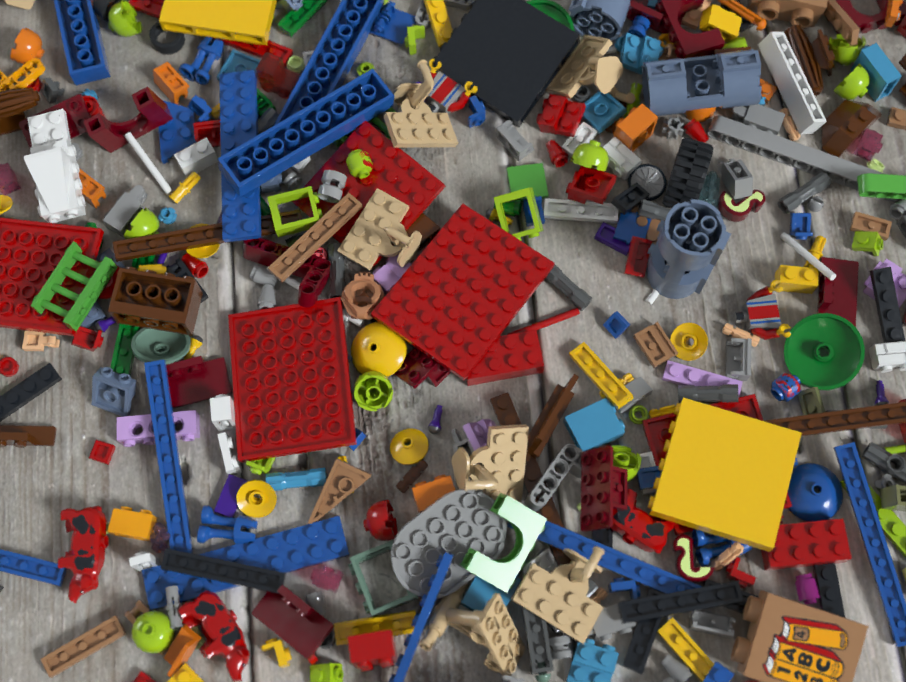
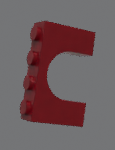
M657 0L655 4L656 10L664 14L662 25L669 33V41L675 47L677 58L710 56L714 50L723 49L725 41L719 28L695 34L684 30L678 22V16L701 8L704 0Z
M835 0L860 28L859 33L864 34L871 30H882L887 27L884 25L889 0H876L880 13L875 15L859 13L854 9L850 0ZM904 0L901 6H899L901 15L899 20L894 22L893 25L899 26L906 15Z
M148 86L132 95L135 105L140 112L133 119L115 123L98 113L83 121L89 137L112 153L129 143L125 138V134L131 132L134 138L137 139L172 120L173 118L167 104Z

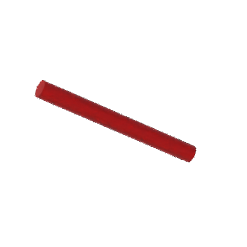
M576 307L509 332L507 335L539 330L579 315L580 312Z

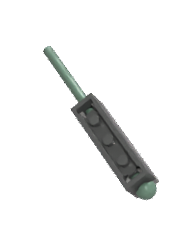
M529 556L526 557V562L529 561ZM521 606L531 675L538 674L535 676L537 682H548L551 674H547V672H552L554 669L546 621Z

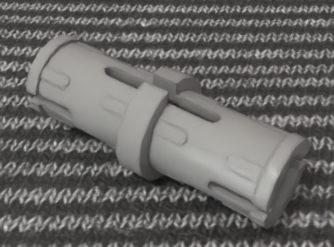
M169 586L165 588L167 599L165 610L168 612L170 629L179 630L183 625L178 613L179 608L182 606L179 600L178 586ZM172 600H174L176 616L173 613Z

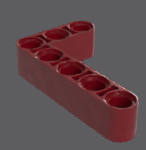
M263 238L243 240V257L269 267L290 247ZM311 255L292 273V275L304 278L299 285L298 303L300 306L311 307L317 301L329 280L331 264L328 260Z

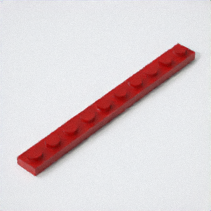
M129 0L128 3L134 10L160 19L164 1ZM219 39L228 46L284 67L287 66L289 58L293 55L292 49L269 40L266 46Z

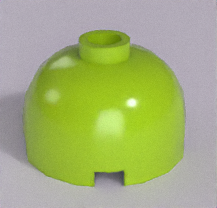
M121 0L111 7L108 13V26L111 31L116 32L122 37H131L142 32L141 21L137 23L135 18L137 13L127 1L123 2Z
M837 34L835 39L832 40V37L829 39L828 49L833 51L834 61L843 66H848L857 60L861 49L866 46V39L862 36V39L858 38L856 45L850 46L841 34Z
M859 63L833 91L839 97L846 100H853L857 96L862 98L868 92L866 87L870 83L869 73Z
M590 140L589 143L579 144L575 148L571 162L587 168H597L599 171H606L609 157L606 149L600 146L601 142Z
M145 207L131 222V231L126 230L124 238L131 239L160 234L157 232L159 228L157 216Z
M370 371L365 372L356 380L354 397L361 408L374 412L382 407H387L391 402L393 389L386 375L381 372Z
M612 445L613 466L627 469V482L637 476L640 470L641 456L638 452L636 454L631 452L632 448Z
M149 611L136 619L131 633L132 640L140 650L153 654L163 652L169 648L174 640L175 631L173 628L170 629L168 615L159 611Z

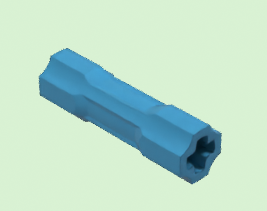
M316 468L308 471L268 473L265 478L266 483L271 485L275 491L307 486L317 487L325 485L327 471L326 468Z

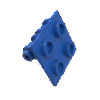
M389 1L382 8L370 33L403 45L404 37H407V27H412L415 16L395 9V3Z

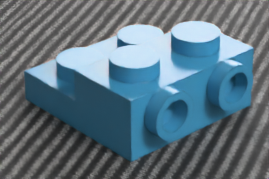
M626 33L623 36L620 62L623 68L642 75L643 62L657 61L662 55L663 47H661V41L647 35L640 38Z
M588 638L584 644L577 641L566 682H611L619 653L615 652V647L610 645L596 646L595 641Z

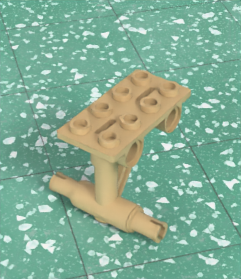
M467 583L455 592L444 596L439 605L435 607L433 615L426 625V633L419 642L420 648L424 651H431L436 639L441 637L448 625L470 637L476 643L489 649L490 652L484 661L488 669L501 673L502 676H511L525 652V646L500 594L494 593L483 611L458 609L461 604V596L468 587Z

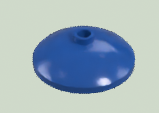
M815 463L802 464L792 470L787 491L792 507L788 508L790 512L806 522L828 520L839 511L843 501L842 486L836 475L828 468ZM814 487L819 489V493L814 491Z

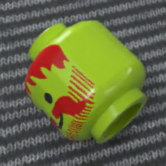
M360 149L349 153L346 164L350 174L360 179L368 177L373 169V163L369 154Z

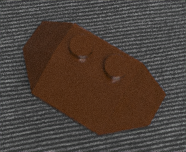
M844 100L826 118L827 122L821 126L822 151L840 157L882 114L869 103Z

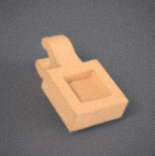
M25 331L22 349L24 351H44V346L59 348L60 340L56 339V336H46V333Z

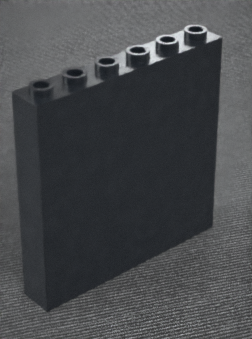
M475 0L471 5L469 13L462 17L461 24L452 31L451 38L442 45L441 52L433 58L435 59L433 66L436 67L438 61H440L442 65L440 69L436 70V73L440 71L463 87H465L467 82H472L470 90L474 86H477L478 90L476 93H471V97L476 95L485 107L504 119L511 120L512 124L520 127L580 43V35L524 0Z

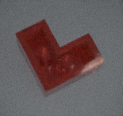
M265 52L256 68L261 88L266 92L278 94L283 99L289 98L300 78L299 73L284 68L282 58Z

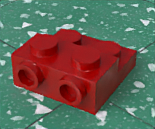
M550 94L548 99L543 101L542 114L539 113L536 118L540 131L574 137L586 109L585 103L568 101L566 96Z
M581 166L579 171L574 173L572 183L569 182L567 185V199L582 204L590 200L603 205L616 182L617 176L595 168Z

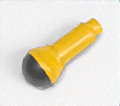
M490 208L486 211L487 219L499 221L495 208ZM505 216L507 224L512 225L513 220Z
M194 335L190 338V350L183 360L192 358L196 349L202 346L203 339L200 336Z

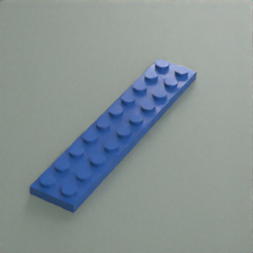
M255 70L219 74L221 156L258 135L257 78ZM221 173L223 241L234 242L262 238L260 186L239 197Z
M340 516L256 538L255 542L238 543L199 554L201 556L283 573L350 556ZM161 565L142 570L149 609L151 611L167 606L165 588L169 586H178L180 603L196 599L206 590L218 593L239 587L238 585L160 569Z

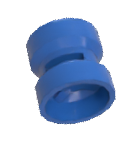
M636 16L632 22L633 26L629 28L628 33L643 38L646 35L645 31L650 27V21L643 16Z

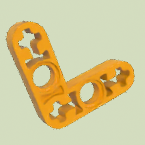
M33 58L9 77L0 70V77H2L0 80V92L8 88L9 90L26 88L44 73V64L40 59ZM21 76H26L24 80L18 81Z

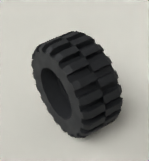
M690 138L682 139L662 203L664 206L672 208L678 203L687 202L691 199L698 200L713 154L714 147L711 144Z

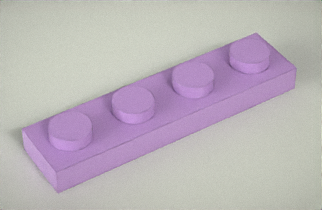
M669 360L666 362L662 380L678 385L721 386L738 384V398L743 381Z

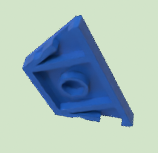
M164 101L173 118L159 126L161 161L163 164H166L168 159L173 157L174 154L197 143V141H195L193 123H196L195 112L188 107Z

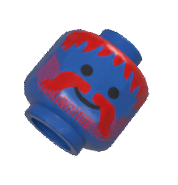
M784 373L772 382L771 393L778 401L788 402L800 393L801 382L796 375Z

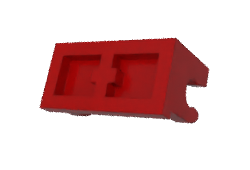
M220 120L193 123L195 141L199 142L207 138L212 147L221 146Z
M632 236L624 274L641 278L645 277L649 258L647 252L652 244L651 240Z

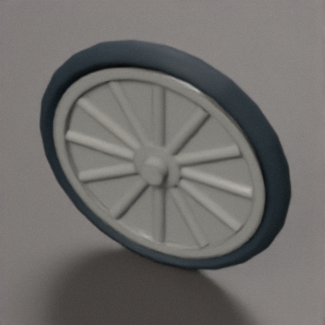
M651 164L638 166L628 178V187L638 183L650 194L647 201L659 198L667 186L666 176L663 171Z

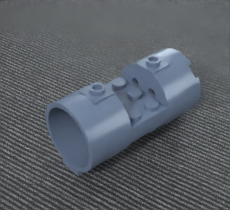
M572 0L569 11L571 12L570 17L573 21L574 30L581 36L586 34L607 38L610 41L615 40L619 37L630 6V0Z
M749 49L717 53L711 56L643 62L642 88L644 105L656 116L681 114L687 110L713 107L724 109L758 105L762 86H759L761 75L758 50Z
M697 199L678 203L668 212L665 221H660L656 231H659L658 241L656 244L652 243L647 252L650 257L646 268L649 284L660 295L671 299H681L690 296L694 292L700 294L731 235V233L726 231V224L724 225L723 219L720 216L721 213L710 203Z

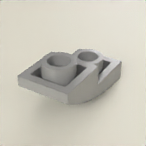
M641 377L626 384L625 387L633 394V399L619 410L617 409V411L622 413L632 408L637 401L651 395L653 389Z

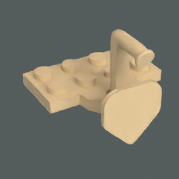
M586 34L581 38L580 43L546 89L547 93L566 96L572 99L581 85L594 83L601 93H609L616 100L629 104L635 101L633 93H620L615 87V84L623 74V65L617 56L604 57L612 45L610 39Z
M424 59L420 60L417 63V67L421 70L425 81L423 84L404 83L396 87L393 94L394 101L398 106V112H386L383 116L394 148L456 147L458 141L448 114L432 113L429 106L423 102L433 90L434 80L427 61Z
M377 188L337 251L369 271L379 255L394 257L399 254L397 263L400 267H404L416 257L422 235L419 231H414L408 237L405 227L400 222L410 207Z
M526 424L489 426L487 446L479 447L470 457L464 448H458L452 457V466L456 485L459 489H464V491L483 489V493L496 501L499 493H502L518 502H522L529 427Z
M597 546L593 547V553L589 560L571 549L564 548L563 552L571 559L570 564L560 565L554 568L551 573L532 563L511 600L579 643L584 644L604 608L587 597L589 590L588 579L593 572H602V569L597 564L601 556L605 554V551Z

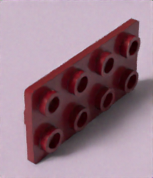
M630 0L626 18L633 21L636 16H643L650 21V29L661 34H669L662 25L664 14L648 8V0ZM683 13L677 17L680 25L682 24V19L686 13Z
M77 94L33 115L36 116L64 109L66 111L70 139L86 133L87 129L83 121L91 118L82 94ZM24 119L19 122V125L29 148H32L28 119Z
M822 257L820 262L834 272L836 277L834 280H830L819 272L817 314H835L845 318L856 327L859 263Z
M415 347L405 357L402 366L393 375L413 389H416L426 378H428L433 386L437 387L451 372Z
M202 356L166 365L172 409L209 400L219 394L228 395L232 393L224 357L204 361Z
M604 446L581 453V531L613 527V509L627 510V469L613 466V446Z
M281 585L277 591L280 594L267 592L251 614L309 660L332 631L334 624L284 585Z

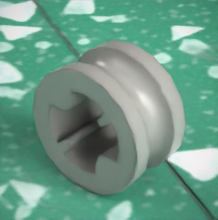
M292 172L285 178L283 183L292 191L300 185L302 178L297 177V173Z

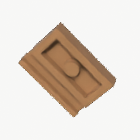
M658 321L633 336L653 368L678 354Z

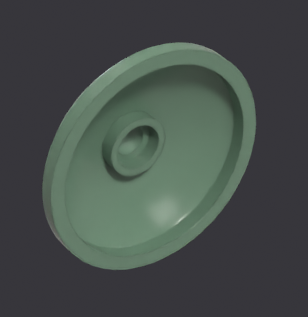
M148 328L140 329L131 341V349L137 359L145 363L165 360L166 365L182 359L189 352L191 346L189 335Z

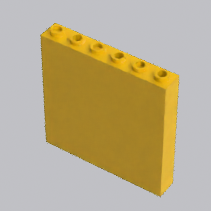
M164 0L159 22L165 31L267 46L277 0Z
M683 398L681 403H676L674 414L677 417L675 422L671 421L668 432L672 433L670 440H666L663 451L667 453L665 459L661 458L658 470H661L660 478L656 477L653 489H656L655 496H650L647 507L651 509L649 515L770 552L775 545L801 432Z

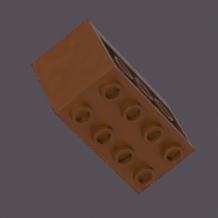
M133 267L119 268L108 312L118 324L193 336L203 292L197 281L190 276H183L181 278L171 273H164L162 275L152 270H145L144 272L138 271V269Z

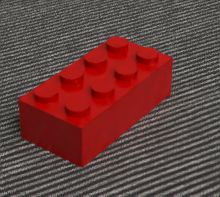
M537 330L499 336L466 378L467 386L543 373L544 362Z
M843 518L779 525L774 548L770 552L761 550L765 571L818 564L844 563L852 559Z
M391 629L348 636L351 664L360 669L361 672L374 670L373 666L379 665L382 669L395 667L394 663L397 662L398 655L395 636Z

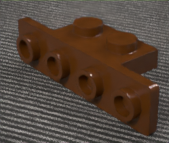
M0 425V447H6L7 445L25 448L26 446H54L57 428L55 426Z

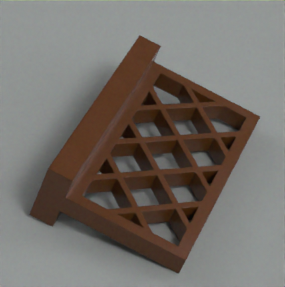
M573 374L564 387L559 384L555 387L528 434L527 453L537 459L574 396L571 390L579 378L576 374Z

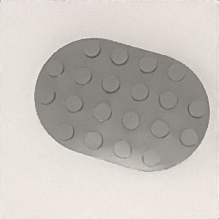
M454 490L440 497L407 522L397 533L391 549V563L399 582L408 591L417 596L423 597L424 594L428 595L431 588L428 586L431 575H436L439 568L436 566L440 554L444 555L445 552L454 554V557L437 598L455 592L476 576L460 566L469 548L478 551L490 559L496 560L505 545L507 524L505 519L490 511L495 501L477 490Z

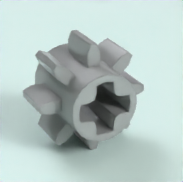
M669 116L668 122L663 121L662 123L664 128L661 133H665L667 139L674 138L676 140L677 136L682 135L684 132L682 129L684 123H681L679 117L672 118Z

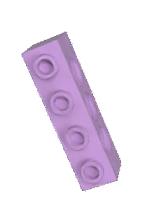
M196 410L173 412L175 426L183 424L182 429L176 431L177 440L182 439L189 442L194 441L195 438H200V415ZM151 414L117 417V441L124 447H133L137 443H143L144 445L155 444ZM142 427V433L135 435V431Z

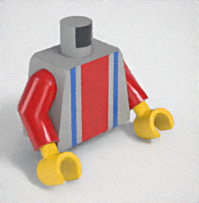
M431 59L429 66L434 80V88L427 96L426 103L432 113L439 111L449 114L450 112L463 109L471 97L470 94L477 92V86L470 90L472 82H467L465 87H463L440 71L436 73V70L440 69L442 64L438 61L437 66L434 67L435 59Z
M773 280L770 287L766 286L747 298L742 311L734 312V322L745 323L747 332L764 340L778 338L780 335L785 338L790 337L791 333H784V330L791 327L785 323L781 325L776 294H772L773 291L778 293L783 291L782 286L775 289V285L781 281Z

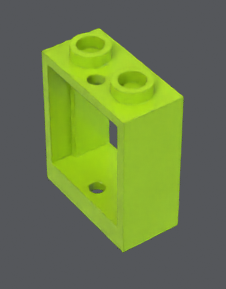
M311 186L267 197L278 237L309 230L323 217L321 209H317L316 203H319L317 192H313ZM309 197L314 217L282 224L278 204Z
M532 187L493 197L501 228L508 233L510 232L502 204L527 197L535 228L511 234L520 241H522L521 237L528 235V238L540 236L539 232L544 231Z

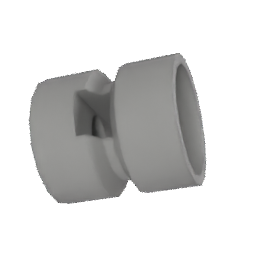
M324 170L321 179L323 184L319 186L317 193L318 198L330 203H338L342 198L343 191L341 189L345 187L347 176L334 170Z

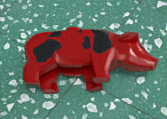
M627 489V510L613 509V527L611 529L623 536L622 540L624 542L634 544L644 551L660 554L666 544L668 532L673 529L675 522L663 520L652 515L650 517L645 511L636 507L638 494L631 489Z
M101 506L88 507L78 511L75 509H64L61 511L60 519L65 521L66 532H74L71 537V550L65 552V557H59L58 568H68L74 573L70 581L68 599L74 603H77V600L85 593L96 590L99 585L98 577L104 564L105 548L109 544V539L106 535V517L102 512Z
M206 590L193 602L185 603L179 608L178 613L183 620L182 625L183 627L187 625L191 629L201 625L202 632L207 639L199 648L202 656L208 659L215 655L223 657L227 672L232 681L241 682V674L249 661L250 652L247 649L243 633L236 623L237 617L232 609L228 611L216 593Z

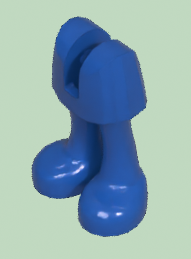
M205 37L197 47L198 53L191 65L181 64L179 72L190 81L195 79L198 84L207 85L211 80L209 71L213 62L220 60L224 42L219 39H215L213 42L212 37ZM205 57H206L207 59H206V61H205V63H204L202 69H199V67L201 66L203 60H204Z
M203 506L201 513L202 524L233 527L234 530L215 529L200 525L197 534L198 543H205L211 538L232 539L235 543L240 544L255 542L256 534L243 532L241 528L257 529L258 521L244 515H239L237 518L222 517L216 515L211 506Z
M697 529L692 531V542L695 548L713 543L727 542L726 545L697 549L695 555L700 566H707L712 557L719 556L736 542L716 535H705L703 531ZM740 543L744 547L743 553L740 555L753 549L752 546Z

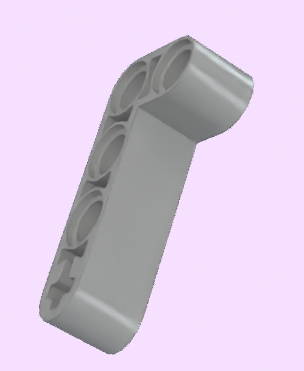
M566 444L557 453L526 497L525 506L534 512L539 511L548 502L568 471L574 476L581 478V453L583 451L573 444ZM565 452L569 453L571 458H568ZM554 467L559 468L561 473H557ZM544 482L550 485V489L544 486ZM539 494L541 495V497L538 499L536 503L534 500L535 497Z

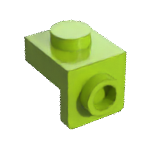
M414 25L407 27L408 37H404L405 48H409L410 55L417 54L415 39L425 38V26Z
M855 231L852 249L853 251L872 252L874 256H879L884 242L878 232Z
M276 457L251 462L247 461L246 465L250 468L249 471L260 476L261 473L268 474Z
M342 664L310 665V682H343Z

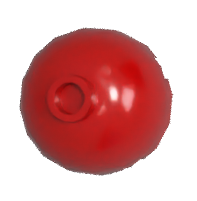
M389 499L379 501L370 506L366 519L363 520L365 530L370 531L371 536L376 540H393L398 533L396 518H393L392 512L394 510Z

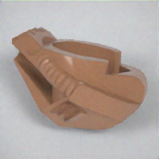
M359 272L354 275V281L348 283L343 289L341 300L347 314L352 319L371 320L373 319L371 312L385 295L381 286L374 282L373 274L370 272Z

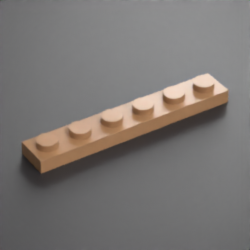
M350 193L345 195L268 267L269 272L283 283L362 208V203Z

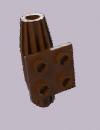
M793 25L787 28L784 34L814 96H818L824 89L821 69H826L828 76L832 75V68H834L833 60H835L834 53L828 49V37L826 34L823 35L821 29L818 30L817 38L811 43L801 25Z
M31 87L0 92V136L21 130L19 122L26 119L24 111L37 106L38 101H40L37 90L34 91Z

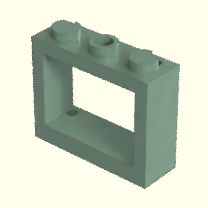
M394 540L350 557L351 563L348 564L352 576H357L359 582L355 583L359 595L364 594L366 601L363 602L366 613H371L372 617L418 599L417 595L406 589L407 596L378 608L374 605L359 564L391 551Z

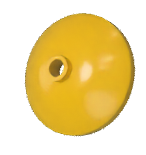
M380 322L370 323L363 327L356 334L351 346L352 362L361 374L377 371L387 377L393 375L402 366L407 352L406 341ZM376 345V350L372 351V346Z

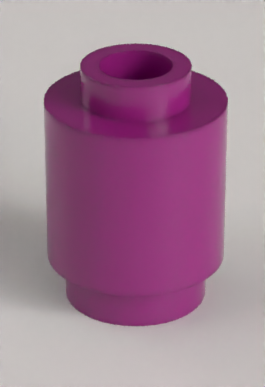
M812 574L796 576V582L794 583L799 602H804L806 605L817 603L816 599H819L820 596Z

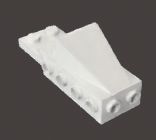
M60 109L28 117L32 148H30L31 154L24 156V160L33 181L36 183L35 196L39 200V206L37 207L39 216L43 217L48 223H56L86 215V203L82 195L83 186L79 178L80 169L76 160L77 152L75 146L71 144L66 111Z

